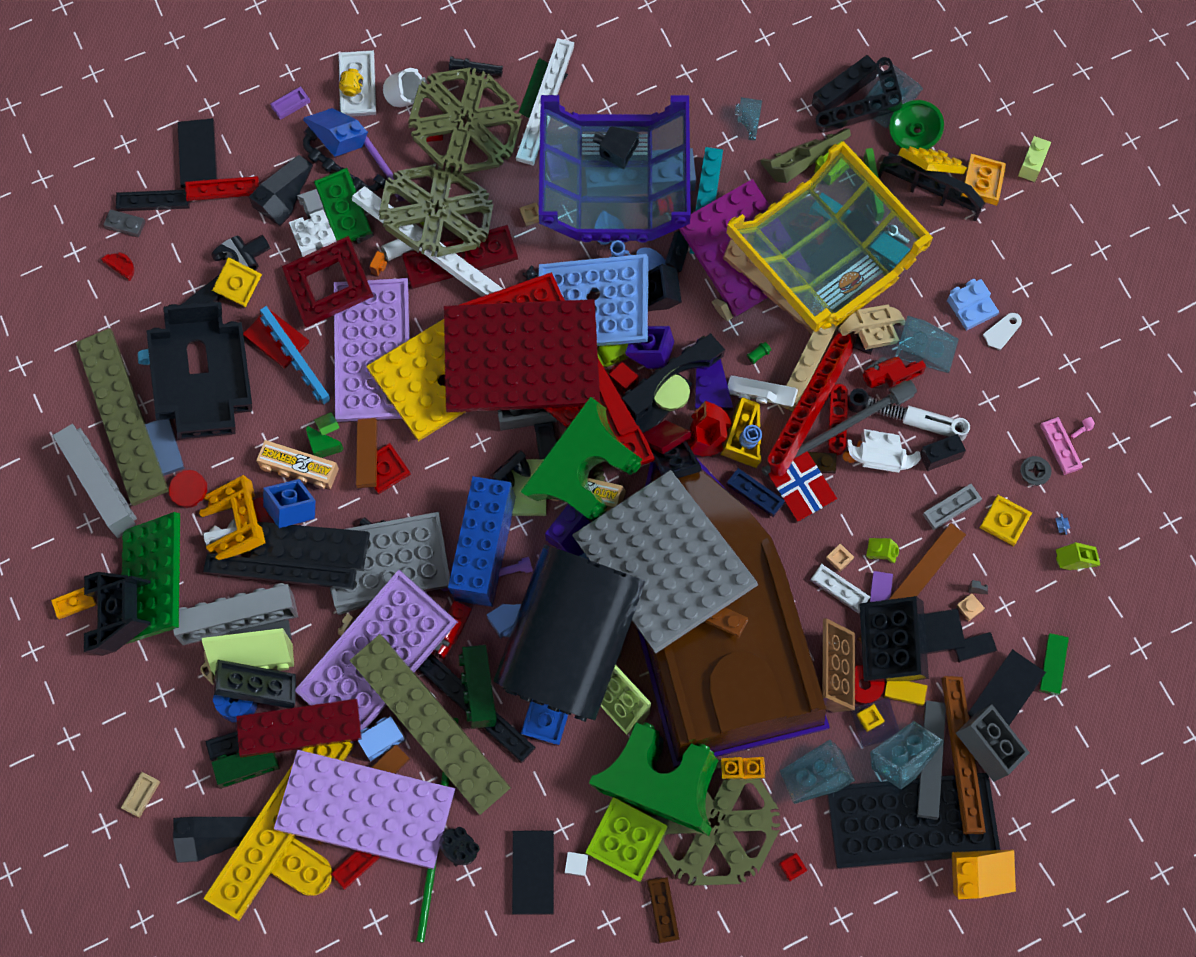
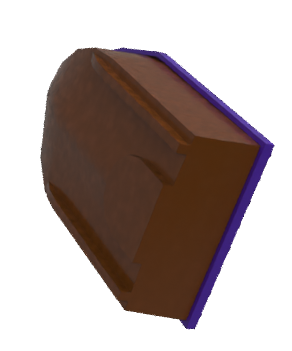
M699 460L701 472L678 478V480L752 574L758 586L726 606V608L748 617V622L739 638L706 622H702L655 653L637 628L674 768L679 767L683 754L691 744L697 746L699 743L710 747L715 757H720L830 728L826 717V706L788 578L774 542L750 511L731 495ZM653 461L650 462L645 487L661 477Z

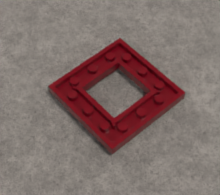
M349 236L282 266L306 328L374 297ZM339 262L349 286L316 301L307 276Z

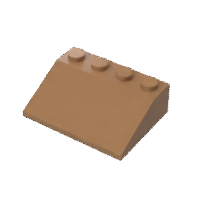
M824 618L822 682L823 700L826 710L833 713L854 711L855 633Z

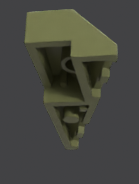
M845 128L835 135L832 133L828 134L827 139L822 141L815 139L798 145L783 154L779 152L775 154L773 159L763 158L760 160L761 164L776 182L788 183L815 163L821 155L827 154L831 146L841 141L843 142L850 137V129Z

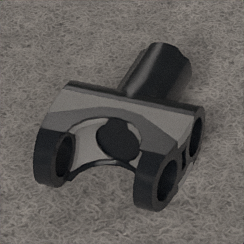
M263 235L246 244L240 236H234L216 247L211 256L215 261L225 260L229 257L256 271L259 265L255 257L271 248Z

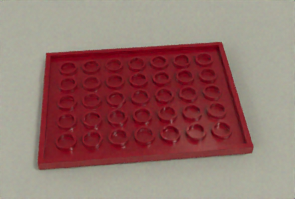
M595 299L444 306L447 413L581 407L586 404L590 397L600 403Z

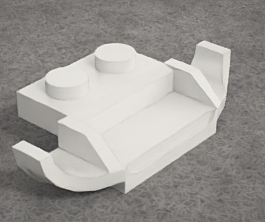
M863 429L860 447L853 446L852 441L847 440L849 454L856 461L861 462L863 467L899 473L900 470L913 467L921 459L919 451L912 455L906 454V449H902L900 435Z

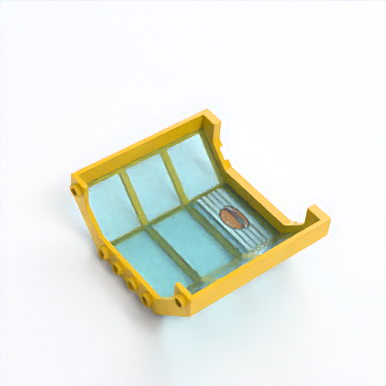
M844 141L838 145L834 144L829 149L826 162L809 181L800 183L795 191L785 194L780 202L771 204L766 212L756 215L753 221L744 222L745 216L743 214L738 218L733 217L728 222L726 232L814 332L819 331L821 327L823 330L830 328L831 324L835 326L840 325L850 315L896 283L899 279L898 276L904 271V268L908 270L917 260L916 257L930 246L933 239L929 232Z

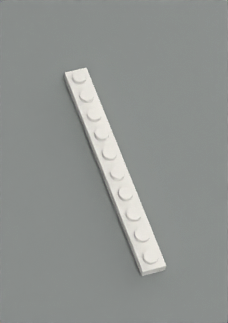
M364 186L352 196V201L383 223V220H380L378 216L382 199ZM416 224L399 227L401 232L415 241H419L422 237L423 229ZM425 250L424 254L481 297L503 289L456 253L437 257V251H435L434 256H431L432 252Z

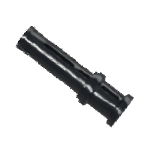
M454 56L450 57L449 71L471 68L470 72H472L475 68V73L482 74L484 71L485 74L502 77L503 65L472 62L469 58L464 60L454 58Z

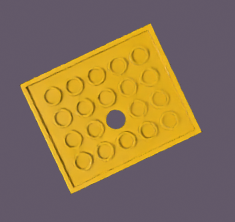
M444 319L366 366L371 376L418 442L465 413L446 412V387L438 384V378L441 375H445Z

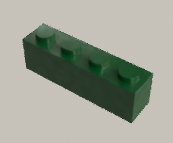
M486 645L462 647L461 654H458L459 666H463L461 684L465 685L466 691H463L464 703H468L466 721L470 722L471 729L494 727L496 724V712Z

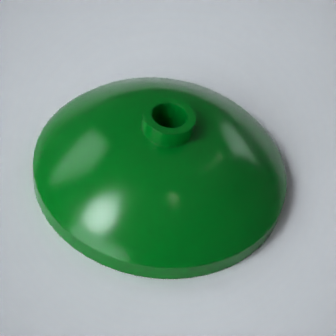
M924 100L906 102L900 110L893 113L889 125L890 134L895 144L900 148L909 149L911 146L916 149L923 148L928 150L937 144L943 135L944 119L942 113L935 105ZM915 129L921 130L919 133L914 132Z

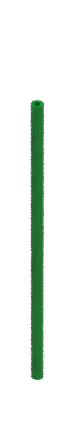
M453 718L455 722L458 724L459 719ZM442 772L440 785L448 787L449 778ZM436 864L434 869L427 868L416 942L424 943Z

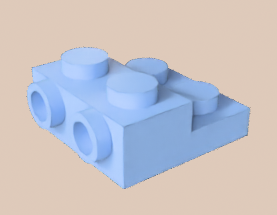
M972 279L966 283V287L962 289L956 287L950 291L947 302L966 331L999 314V310L990 298L991 293L982 279L978 281Z

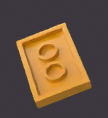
M971 154L964 183L971 185L984 202L997 206L1006 163Z

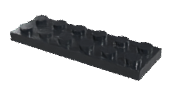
M257 522L263 529L265 544L252 549L250 558L350 568L356 571L364 570L370 537L368 531L302 525L278 528L276 523Z

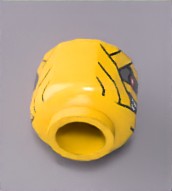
M350 68L348 71L342 72L339 82V89L342 93L349 97H355L356 94L361 93L363 76L359 74V71Z

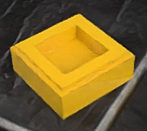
M875 704L856 715L866 732L885 722Z

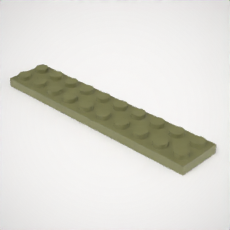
M108 328L76 342L131 504L136 506L168 492L169 489L111 328Z
M379 634L349 660L479 815L511 789L510 785L382 634Z

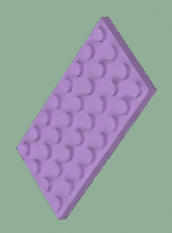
M408 278L368 280L374 297L334 315L335 419L337 422L376 418L377 420L401 419V416L371 376L366 366L410 340ZM347 281L334 282V293L348 287Z
M398 570L300 683L295 692L309 705L357 699L362 731L371 724L387 704L349 660L379 634H382L411 670L415 672L458 622L401 570Z
M297 750L274 830L434 869L440 849V837L445 830L455 788Z

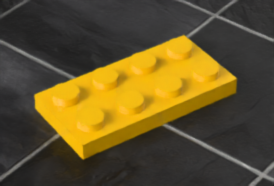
M910 146L909 149L901 148L898 154L928 171L964 174L967 169L966 166L961 164V160L947 157L948 153L942 150L916 149Z

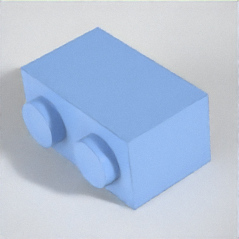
M384 717L377 721L376 726L371 729L368 727L361 731L362 740H358L370 762L389 751L393 746L405 741L392 717Z

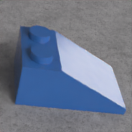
M333 108L304 117L303 119L334 157L362 148L368 134L367 130L357 119Z

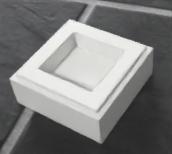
M568 852L565 874L585 876L588 855Z

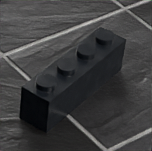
M868 55L864 56L813 94L812 106L819 113L839 106L877 77L876 63Z

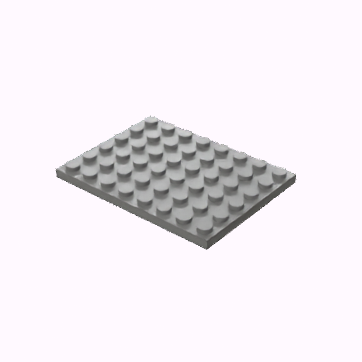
M671 470L572 535L589 560L646 581L632 621L655 653L758 586L755 578Z

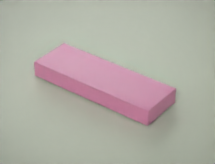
M1059 417L1041 423L1040 427L1063 474L1067 475L1082 469L1083 466Z

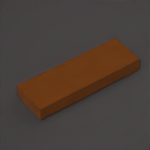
M668 877L647 881L659 944L680 940Z

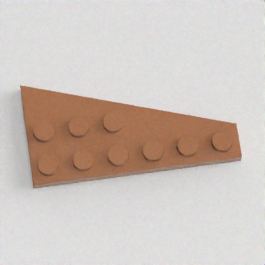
M730 240L723 259L739 273H743L754 286L757 285L768 298L782 310L787 311L793 316L794 320L797 323H801L812 335V328L737 244ZM758 252L763 259L772 258L770 256ZM781 263L769 265L790 289L802 287ZM793 267L808 284L818 278ZM824 280L813 290L817 293L830 282ZM830 287L818 296H822L824 293L830 290ZM808 293L796 295L814 316L822 312V308Z

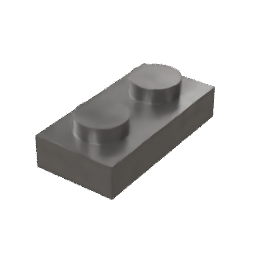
M111 209L104 222L106 229L136 237L140 236L145 225L144 218Z

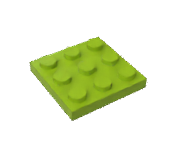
M613 797L585 853L641 882L668 825Z

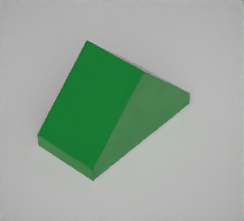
M307 426L306 431L314 456L323 458L343 451L340 441L328 435H322L319 431Z

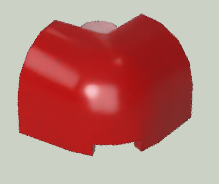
M705 401L691 416L693 421L690 429H687L691 432V437L686 441L695 455L712 456L723 451L722 442L727 439V430L732 426L728 414L721 407Z

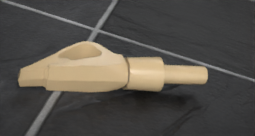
M204 651L205 663L201 666L200 671L214 685L213 673ZM206 667L209 670L208 675H206V673L204 672V669Z

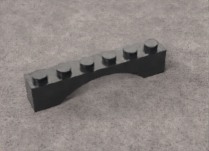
M711 333L706 337L705 335L700 337L694 346L686 347L679 357L671 358L664 368L656 369L652 374L653 376L649 379L641 380L637 385L638 387L634 390L630 389L623 394L622 400L635 421L651 411L657 392L671 377L688 369L710 367L724 357V347Z

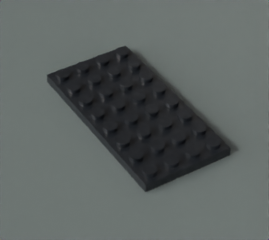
M977 773L986 831L984 834L963 833L955 775L941 776L938 820L917 817L920 778L827 786L826 791L836 869L952 859V852L1000 850L988 774Z

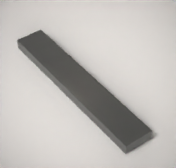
M927 700L924 710L917 817L938 820L946 708L945 703Z

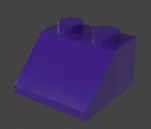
M648 326V342L629 343L625 352L626 356L648 369L664 368L669 361L674 345L670 326Z
M568 504L546 531L545 539L557 549L580 556L584 552L572 535L591 522L586 516Z

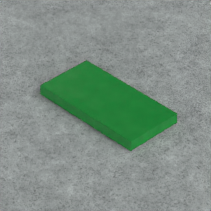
M348 168L314 181L336 241L349 236L353 242L357 238L372 234L363 208L352 201V196L357 191Z

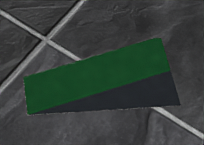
M541 58L537 60L519 113L527 118L531 116L549 64ZM565 73L563 81L567 78L569 74Z

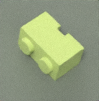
M1036 136L1033 137L1019 172V177L1033 182L1036 181L1050 147V141Z

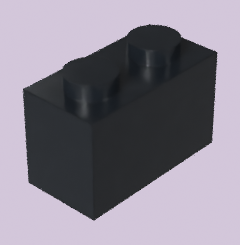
M956 434L923 446L920 455L926 470L930 471L962 459L966 449L959 435Z

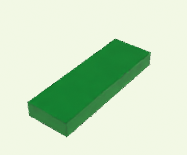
M1052 633L1048 634L1042 669L1046 673L1041 679L1039 691L1060 695L1069 637Z

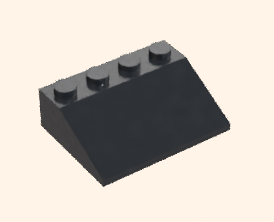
M917 596L859 603L864 681H915L929 679L924 601Z

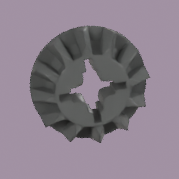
M1032 456L1023 461L1020 472L1022 479H1025L1028 484L1038 486L1044 485L1049 480L1051 467L1045 459ZM1034 466L1037 471H1040L1037 477L1031 472Z

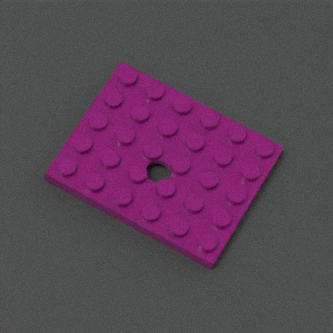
M753 179L692 213L690 224L679 228L734 317L739 316L768 298L757 285L754 286L750 279L743 273H739L723 259L727 245L732 240L726 233L728 222L733 217L738 218L742 214L745 216L744 222L753 221L756 215L759 213L763 214L770 206ZM778 218L760 230L781 254L795 246ZM755 234L743 235L745 239L752 236L758 240L756 251L772 258L775 257ZM799 251L786 259L791 266L807 273L811 272Z

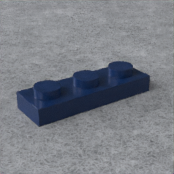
M739 468L727 481V486L772 517L776 515L785 503V500Z

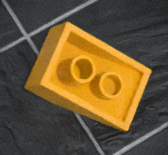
M1014 850L952 852L953 894L958 899H977L1015 892Z

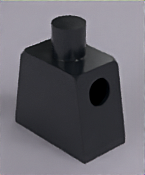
M612 126L608 129L606 135L596 132L593 142L600 145L601 157L621 169H625L639 144V133Z

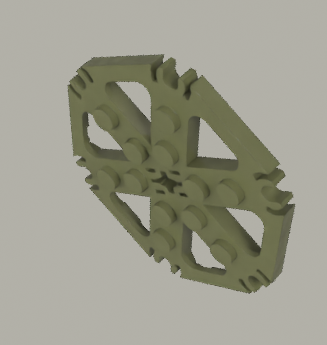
M464 68L429 75L427 81L430 84L422 81L418 86L408 120V127L416 128V131L411 132L413 140L441 168H443L444 163H446V171L449 166H454V173L458 172L459 167L461 168L460 174L502 166L504 161L501 157H505L508 160L512 156L522 120L520 118L521 113L516 114L513 112L519 108L517 101L489 74H487L486 79H484V71L481 76H477L475 68L471 74V68ZM457 79L465 81L466 85L461 102L442 84L443 82ZM485 88L491 89L503 102L502 105L478 108ZM429 98L444 114L420 118L418 112L422 100ZM466 114H468V115H467V121H468V122H467V123L465 124V126L463 127V124H464V123H463V120H462V119H464V117L466 116ZM501 124L509 125L511 131L507 144L503 145L486 127ZM452 133L445 155H439L426 142L427 137ZM470 139L487 155L488 160L486 162L476 164L465 163L464 158Z
M436 164L399 170L393 174V179L389 177L386 180L379 210V219L383 220L385 230L419 253L421 247L422 254L425 253V250H430L432 252L431 256H434L435 251H437V257L474 250L480 246L481 241L485 242L488 238L493 201L487 200L489 197V193H486L487 190L464 174H460L459 171L454 173L455 168L453 173H451V167L444 171L439 165L437 170L435 169ZM425 176L431 177L433 180L431 192L428 193L410 179ZM452 183H459L471 192V194L448 198ZM392 194H398L412 204L388 208ZM436 205H438L437 214H435V211H434L435 208H436ZM481 212L484 216L482 227L478 228L461 215ZM424 222L422 237L419 241L411 239L399 230L401 226ZM444 226L460 237L464 243L450 247L441 246L442 227Z
M721 759L718 761L716 768H721ZM724 779L714 800H712L707 792L705 803L707 819H713L720 812L718 816L720 825H715L709 836L660 816H651L668 825L658 846L659 851L674 875H676L679 869L682 870L678 874L679 879L685 873L690 876L688 884L693 882L694 877L697 878L693 886L741 884L737 876L740 875L741 880L746 882L744 878L746 871L751 872L754 877L755 871L751 867L754 866L757 872L760 871L780 831L771 829L772 827H780V823L775 824L772 822V817L780 816V813H771L770 811L773 809L779 810L760 779ZM748 783L753 784L764 800V807L760 810L732 811L744 786ZM763 831L766 834V840L758 856L750 858L733 832ZM697 833L684 859L680 861L675 860L664 843V837L667 834ZM714 844L717 845L731 867V872L727 876L708 877L702 873V868Z

